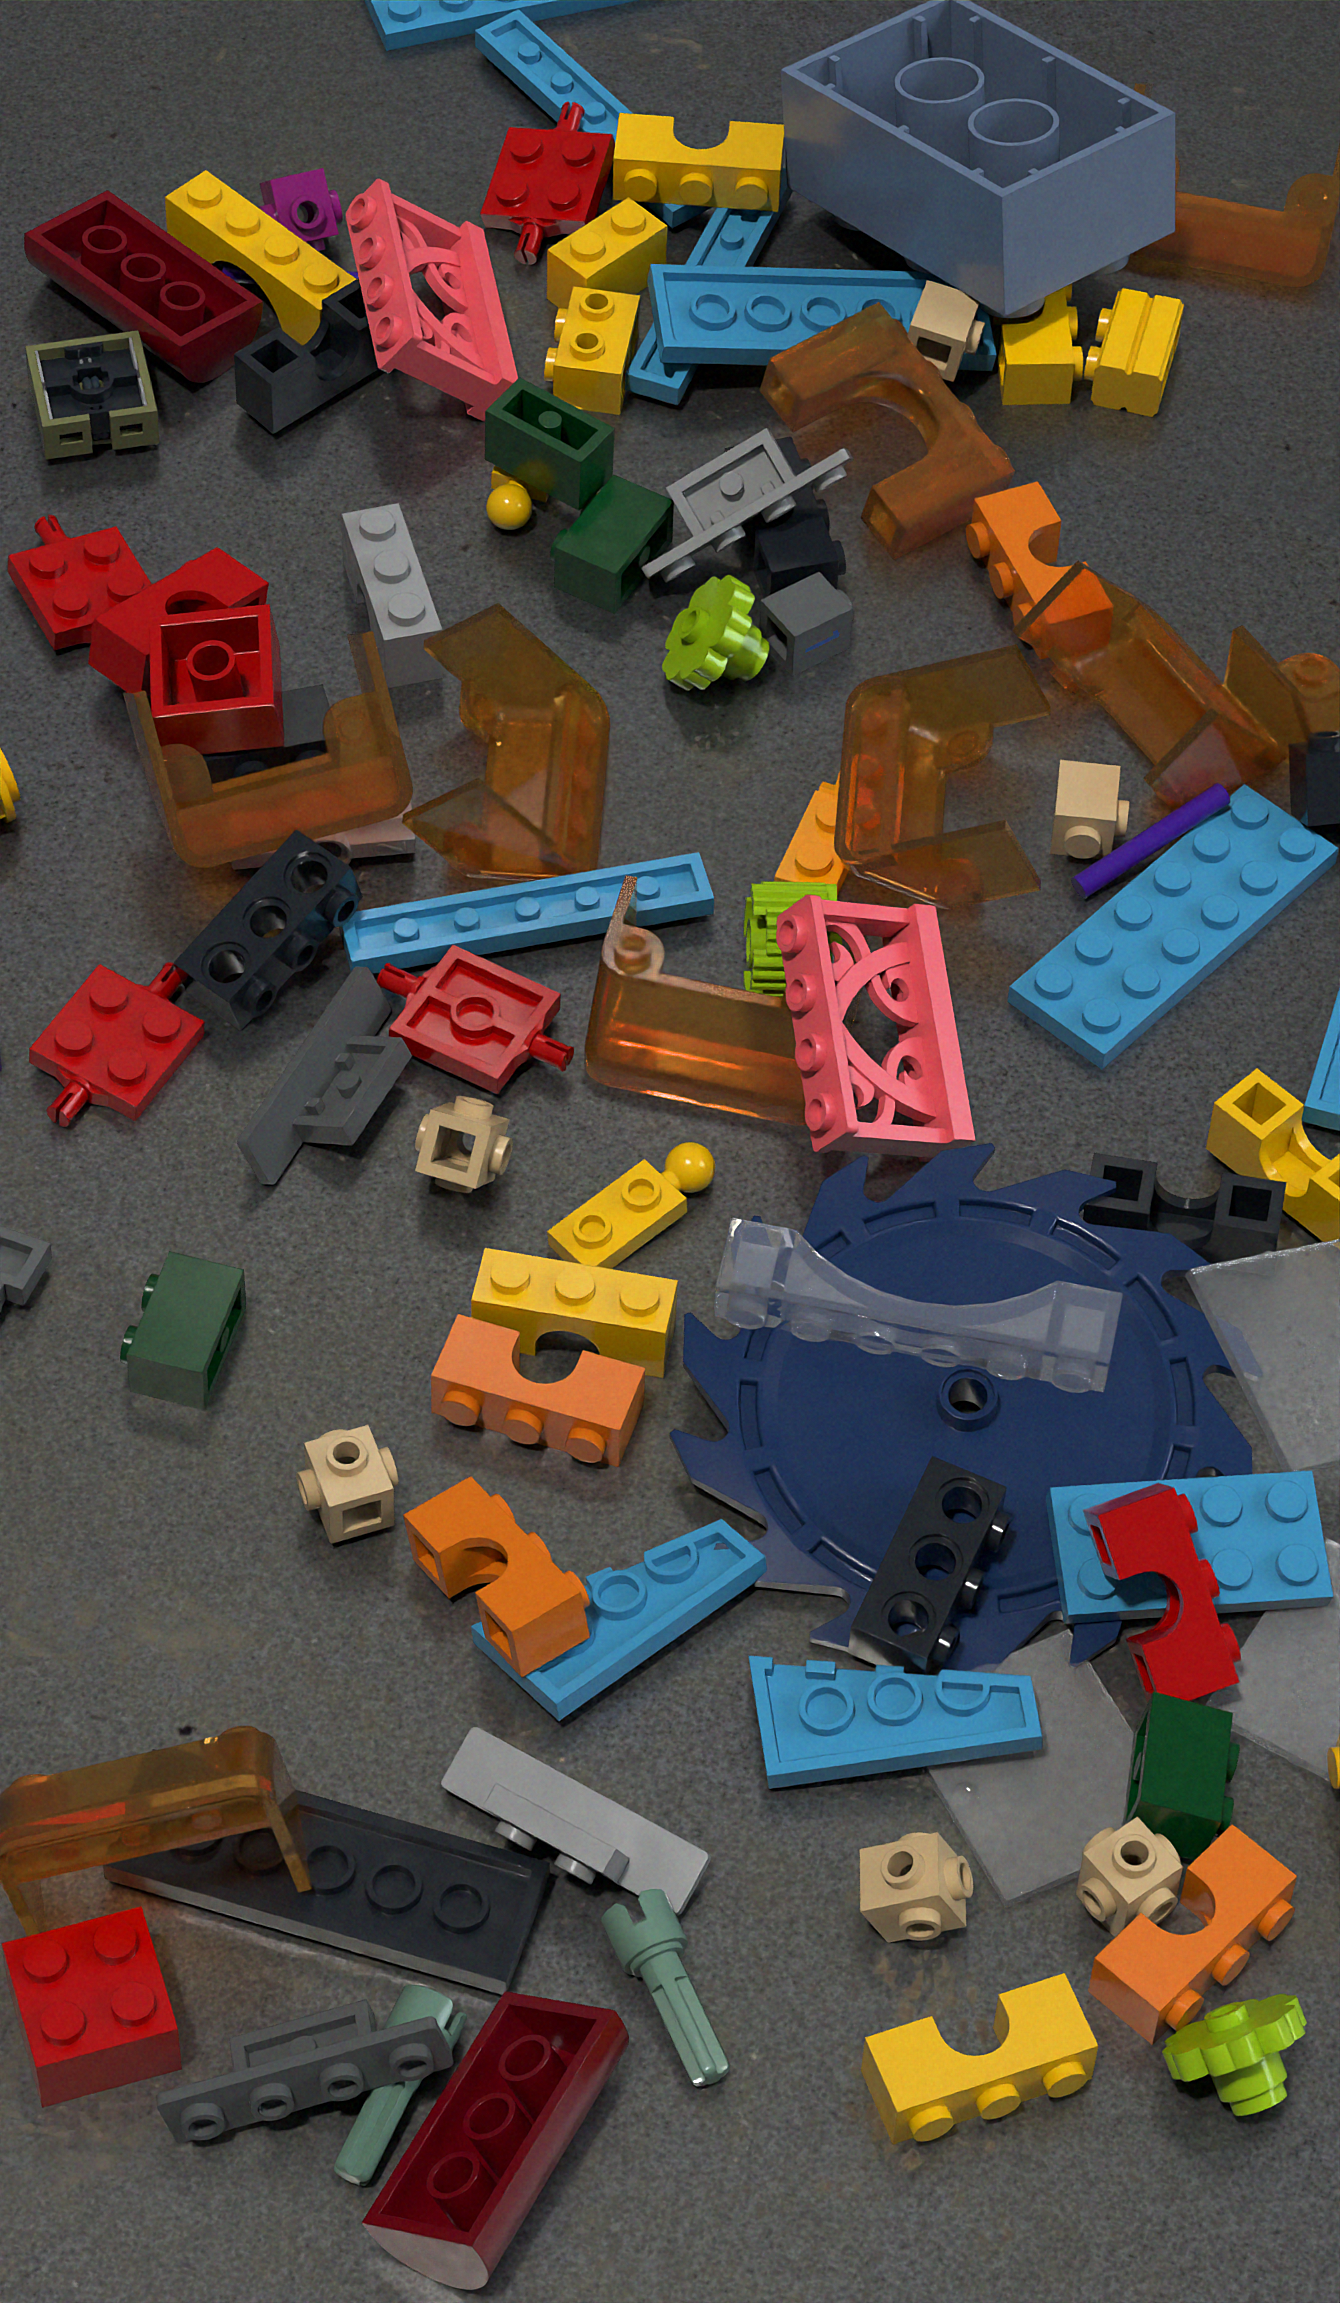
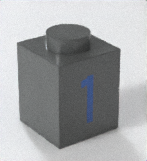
M817 572L761 599L759 629L762 637L769 642V652L793 677L850 649L854 609L848 596L842 590L835 589L820 572Z

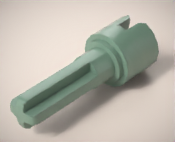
M662 1889L641 1891L638 1901L645 1914V1919L633 1924L626 1907L616 1903L602 1916V1926L623 1971L628 1975L643 1978L690 2082L697 2087L713 2084L729 2072L730 2063L682 1963L681 1958L688 1946V1940L666 1893Z
M406 1985L403 1987L383 2029L432 2016L436 2019L452 2052L467 2021V2014L459 2012L451 2015L453 2011L452 1999L435 1990L419 1985ZM422 2079L399 2081L370 2090L334 2164V2171L337 2175L360 2186H365L370 2182L411 2096L416 2093Z

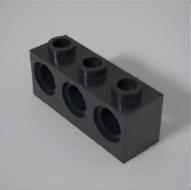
M296 829L174 961V967L186 992L240 1031L253 1017L264 1014L274 1002L277 991L294 972L305 969L316 955L318 946L335 927L343 926L354 915L358 903L363 896L352 868ZM324 884L322 888L315 892L304 893L306 889L313 885ZM273 929H283L274 937L263 938L266 933ZM243 973L233 982L222 983L231 974Z
M934 1456L931 1457L851 1625L849 1654L875 1665L904 1667V1673L928 1675L933 1663L941 1667L945 1666L959 1633V1629L951 1626L960 1606L969 1610L973 1607L982 1587L986 1572L977 1569L986 1549L995 1553L998 1552L1008 1531L1012 1515L1003 1512L1006 1486ZM951 1509H965L971 1512L976 1519L969 1523H956L950 1520L944 1513ZM925 1565H938L947 1570L950 1576L942 1580H930L923 1577L918 1572V1569ZM907 1621L918 1625L923 1630V1633L914 1638H904L894 1633L890 1627L898 1622Z

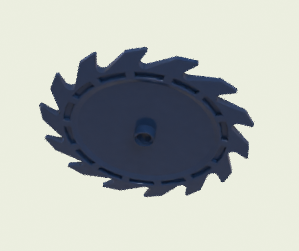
M987 1143L940 1151L887 1200L875 1202L869 1200L863 1192L869 1157L862 1155L822 1181L800 1244L794 1252L790 1254L775 1252L770 1245L761 1216H753L730 1255V1266L740 1332L737 1336L727 1340L720 1339L691 1312L684 1314L683 1368L723 1423L728 1434L722 1440L713 1442L674 1429L670 1432L669 1438L691 1483L760 1522L766 1528L767 1532L762 1538L748 1541L766 1556L767 1571L753 1583L754 1586L836 1595L844 1598L848 1603L849 1608L845 1613L810 1631L809 1638L811 1643L848 1652L851 1625L932 1456L1006 1486L1003 1512L1012 1515L1008 1531L997 1553L986 1549L977 1568L986 1572L973 1607L969 1610L960 1606L951 1626L959 1629L957 1637L959 1644L940 1671L943 1669L995 1673L1046 1623L1051 1620H1063L1045 1499L1050 1487L1200 1478L1204 1475L1218 1477L1252 1474V1447L1207 1388L1203 1378L1211 1373H1220L1256 1385L1260 1381L1261 1376L1236 1331L1170 1295L1161 1285L1168 1278L1209 1275L1212 1264L1170 1233L1093 1225L1082 1220L1079 1213L1084 1209L1085 1204L1101 1196L1107 1197L1115 1193V1181L1064 1169L994 1191H983L976 1187L973 1181L995 1152L994 1145ZM966 1400L975 1403L981 1410L976 1413L966 1414L957 1411L951 1404ZM951 1509L944 1513L950 1520L956 1523H969L976 1519L971 1512L965 1509ZM716 1543L714 1550L729 1548L724 1543ZM925 1565L918 1569V1572L923 1577L930 1580H942L950 1576L947 1570L938 1565ZM1123 1620L1069 1624L1073 1630L1068 1668L1072 1671L1077 1670L1114 1644ZM907 1621L898 1622L890 1627L894 1633L904 1638H914L923 1633V1630L918 1625Z

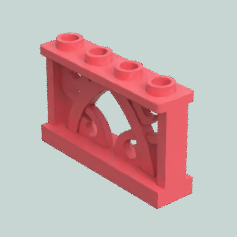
M378 178L364 193L357 195L353 199L345 214L377 366L387 373L396 368L464 401L467 414L485 422V411L518 379L484 230L468 221L457 227L392 194L389 183ZM417 272L423 273L429 286L442 301L445 317L441 321L429 311L414 292L409 275Z
M806 895L777 917L776 940L782 953L787 985L786 1002L791 1010L796 1041L795 1059L801 1072L806 1103L805 1121L810 1129L814 1152L828 1153L831 1150L918 1156L919 1162H929L940 1151L966 1147L976 1141L936 907L933 905L913 904L907 909L821 900L820 896ZM826 931L836 932L847 942L854 955L855 964L851 954L844 946L836 942L828 944ZM863 935L882 937L883 948L871 953ZM830 950L834 956V963L831 962ZM864 985L875 1006L886 1017L896 1022L899 1043L887 1052L881 1067L859 1046L842 1022L851 1001ZM888 988L891 990L892 998L886 991ZM900 1060H902L904 1071L898 1074L897 1080V1068ZM853 1092L855 1093V1095H856V1097H857V1106H856V1108H855V1103H854ZM873 1097L879 1100L877 1116L872 1123L857 1121L856 1110L869 1104ZM897 1111L912 1118L913 1126L892 1125L894 1112Z

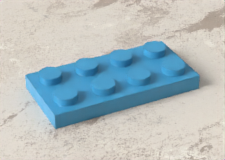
M1312 1470L1050 1487L1045 1499L1064 1624L1158 1618L1163 1616L1167 1605V1593L1162 1580L1156 1573L1152 1571L1142 1572L1122 1580L1104 1575L1083 1513L1084 1509L1156 1483L1174 1487L1177 1495L1185 1494L1193 1508L1198 1532L1191 1534V1538L1198 1559L1206 1558L1219 1586V1597L1212 1599L1216 1613L1328 1606L1333 1598Z

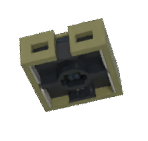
M138 330L25 346L28 381L45 459L93 453L92 445L111 443L113 450L160 443L158 412Z

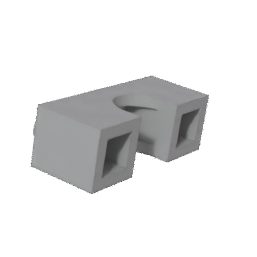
M399 503L342 513L343 564L356 603L366 602L371 630V648L385 689L443 678L442 627Z

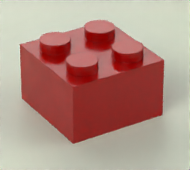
M270 604L148 617L151 718L163 759L284 746L280 644Z
M142 1906L1 1943L7 1983L42 2108L182 2070L178 2027Z

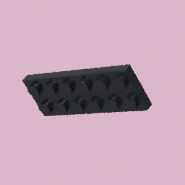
M155 1749L151 1751L103 1864L104 1878L109 1881L503 1995L504 1991L508 1992L550 1877V1862Z

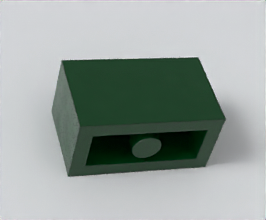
M519 377L485 411V460L580 511L613 475L615 428Z
M613 474L599 493H596L584 505L580 516L570 529L564 528L556 536L550 551V559L554 561V588L615 614L644 578L645 574L641 568L660 557L672 542L674 501Z
M169 1251L160 1275L151 1274L146 1282L141 1304L144 1313L138 1326L130 1325L126 1330L121 1345L120 1362L128 1366L130 1392L205 1410L246 1310L244 1269Z
M1157 1692L1152 1693L1134 1731L1122 1827L1138 1817L1153 1834L1159 1833L1166 1837L1180 1857L1191 1860L1198 1858L1209 1847L1212 1839L1219 1837L1229 1827L1234 1799L1224 1796L1225 1783L1229 1784L1234 1776L1240 1751L1239 1743L1230 1741L1232 1712Z

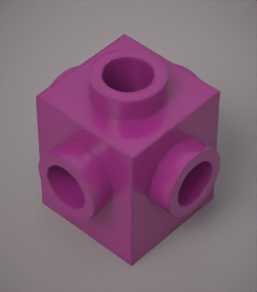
M323 168L259 183L264 205L258 208L317 251L326 249L323 238L339 234L337 223H341L343 220L341 203L337 192L334 189L328 190ZM298 207H299V208L302 210V212H303V215H304L303 222L298 218V215H297V208H298Z

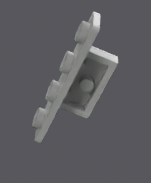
M765 428L666 487L694 537L643 566L641 569L647 578L653 579L661 575L666 583L679 577L696 566L691 556L712 545L715 552L718 553L746 536L742 526L762 515L766 523H769L795 508L797 504L792 496L811 485L819 493L847 477L848 475L843 466L854 460L848 449L843 448L796 476L768 428Z
M473 1727L469 1730L441 1781L442 1787L447 1791L500 1819L495 1829L496 1833L529 1851H532L537 1840L560 1852L554 1863L556 1866L589 1884H592L598 1873L638 1896L644 1890L662 1889L666 1893L676 1916L683 1912L711 1860L710 1855L701 1848L478 1727Z

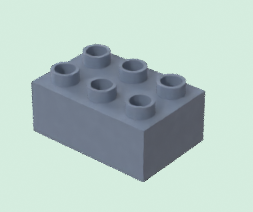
M930 0L781 69L787 187L832 213L834 220L840 226L850 230L862 231L901 254L910 268L922 273L934 274L980 302V309L989 315L1000 318H1018L1030 315L1043 306L1045 296L1087 275L1097 276L1116 272L1128 263L1129 254L1175 232V112L970 0Z

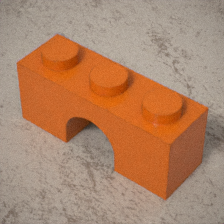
M1037 481L974 498L972 523L966 527V539L972 555L976 559L981 558L988 569L990 583L995 595L999 599L1004 598L1013 612V621L1018 635L1023 640H1029L1037 656L1042 660L1103 643L1105 641L1110 601L1086 561L1066 567L1046 565L1057 561L1062 521Z
M461 1314L457 1315L431 1374V1413L444 1416L447 1420L457 1425H475L506 1434L512 1440L522 1444L537 1443L561 1450L583 1462H601L619 1468L644 1406L645 1368L582 1350L575 1369L566 1378L548 1384L532 1382L518 1373L520 1370L519 1331Z
M470 1476L403 1514L413 1560L448 1598L473 1585L490 1583L475 1592L484 1636L521 1677L590 1638L585 1608L590 1605V1600L582 1582L572 1571L568 1570L563 1573L552 1562L546 1545L535 1532L526 1534L516 1524L511 1509L499 1494L490 1496Z
M1230 1825L1186 1869L1180 1903L1196 1915L1205 1928L1188 1935L1173 1934L1164 1931L1140 1913L1094 1957L1088 1992L1152 2045L1170 2027L1178 2032L1196 2016L1204 2002L1202 1997L1204 1993L1216 1982H1219L1222 1986L1229 1984L1240 1973L1249 1959L1250 1953L1248 1950L1262 1936L1266 1940L1271 1941L1286 1927L1295 1912V1908L1290 1903L1297 1875L1236 1826Z

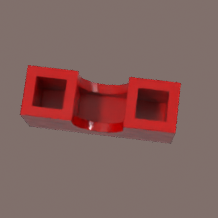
M216 547L195 560L187 561L180 569L154 584L144 586L137 594L113 608H106L95 617L91 627L92 637L88 665L141 701L151 695L148 617L265 605L269 582Z
M1156 1483L1084 1509L1083 1513L1104 1575L1122 1580L1142 1572L1152 1571L1159 1576L1166 1589L1167 1605L1160 1621L1151 1629L1126 1638L1147 1703L1153 1692L1190 1701L1239 1683L1234 1663L1241 1661L1240 1648L1229 1624H1220L1212 1601V1599L1220 1595L1219 1586L1206 1558L1198 1559L1191 1538V1534L1198 1532V1525L1193 1508L1186 1495H1177L1174 1487Z

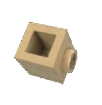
M927 280L910 324L900 365L954 382L964 353L975 356L985 323L975 320L980 302L961 290Z
M1060 760L1050 854L1073 856L1080 859H1102L1112 852L1114 836H1126L1129 801L1118 800L1121 766Z

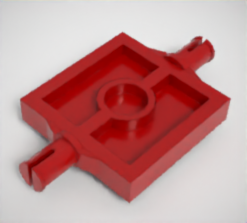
M565 102L562 105V111L557 126L554 129L508 128L480 215L485 228L508 229L521 234L517 248L514 251V258L522 264H526L527 259L529 265L537 261V255L543 238L559 234H572L595 219L613 163L615 140L613 134L578 132L582 117L585 114L584 108L578 103L572 102V107L569 102Z
M48 515V522L45 516L37 520L34 529L43 541L44 546L8 555V574L53 650L79 643H91V627L95 617L106 608H113L137 594L144 586L151 584L117 526L70 538L66 536L54 515Z
M452 945L440 962L423 973L422 976L416 977L394 967L390 963H386L384 969L382 968L378 975L377 983L380 988H384L406 999L405 1008L389 1028V1037L402 1038L413 1056L495 1094L501 1091L517 1067L531 1057L558 1068L562 1072L566 1070V1065L569 1066L573 1058L574 1047L567 1046L543 1035L545 1029L560 1010L561 993L460 947Z
M165 963L161 971L148 986L135 984L99 964L29 1048V1063L56 1077L64 1087L59 1096L46 1109L48 1117L54 1123L59 1119V1126H68L86 1102L110 1107L136 1121L203 1038L205 1021L169 1001L182 984L176 969L174 970L173 963Z

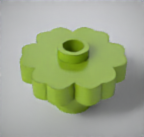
M731 575L725 576L722 580L713 576L705 585L700 586L694 592L689 608L684 609L678 614L665 642V648L669 652L663 661L662 670L666 673L667 680L689 691L694 686L703 690L721 675L729 680L739 678L746 682L758 674L767 659L770 646L768 640L762 637L760 629L751 624L752 619L747 615L755 600V596L751 593L748 585Z
M1282 1993L1261 2001L1249 1999L1242 2002H1233L1210 2011L1204 2016V2020L1188 2024L1164 2041L1166 2048L1162 2050L1172 2079H1181L1186 2082L1210 2074L1220 2101L1229 2102L1235 2116L1250 2115L1268 2109L1286 2098L1287 2092L1283 2081L1287 2078L1288 2074L1279 2051L1286 2049L1306 2033L1303 2026L1307 2022L1296 1995L1287 1996V1994Z

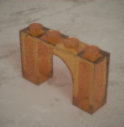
M880 302L771 357L759 391L792 432L839 408L856 403H874L894 409L907 417L918 428L926 443L928 454L918 462L873 485L860 517L893 560H896L972 519L974 498L1007 490L1015 470L1011 466L1006 452L1000 446L994 445L977 424L972 410L965 403L959 402L946 386L938 368L931 361L925 360L907 337L908 333L902 323L897 319H892Z

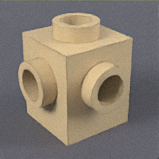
M456 1096L455 1103L448 1102L430 1109V1113L423 1117L416 1137L415 1148L420 1153L415 1171L436 1177L435 1184L440 1187L463 1193H471L473 1188L476 1189L494 1181L496 1174L502 1175L505 1172L510 1160L513 1139L506 1137L510 1119L493 1115L494 1106L491 1103L466 1096ZM464 1133L476 1136L472 1152L463 1144Z
M369 1425L348 1431L343 1429L333 1430L316 1440L304 1443L305 1470L296 1473L299 1492L307 1511L318 1510L331 1544L395 1525L393 1487L398 1485L396 1466L388 1447L377 1448Z
M1136 1817L1117 1831L1113 1827L1100 1831L1084 1847L1076 1895L1088 1912L1099 1920L1114 1938L1140 1913L1157 1925L1173 1911L1178 1902L1177 1892L1183 1866L1176 1849L1166 1837L1159 1833L1153 1834Z
M938 1832L932 1834L910 1833L902 1836L895 1842L860 1849V1912L888 1943L905 1939L929 1940L937 1937L943 1931L966 1927V1898H970L973 1894L971 1870L967 1860L963 1856H957Z

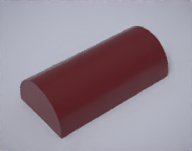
M109 190L24 233V250L32 266L121 331L130 332L138 330L143 347L192 382H208L227 372L234 366V354L251 344L256 335L262 317L263 301Z
M504 1991L362 2221L363 2226L378 2244L409 2268L447 2286L468 2290L483 2287L629 2045L628 2031L617 2012L606 2008Z

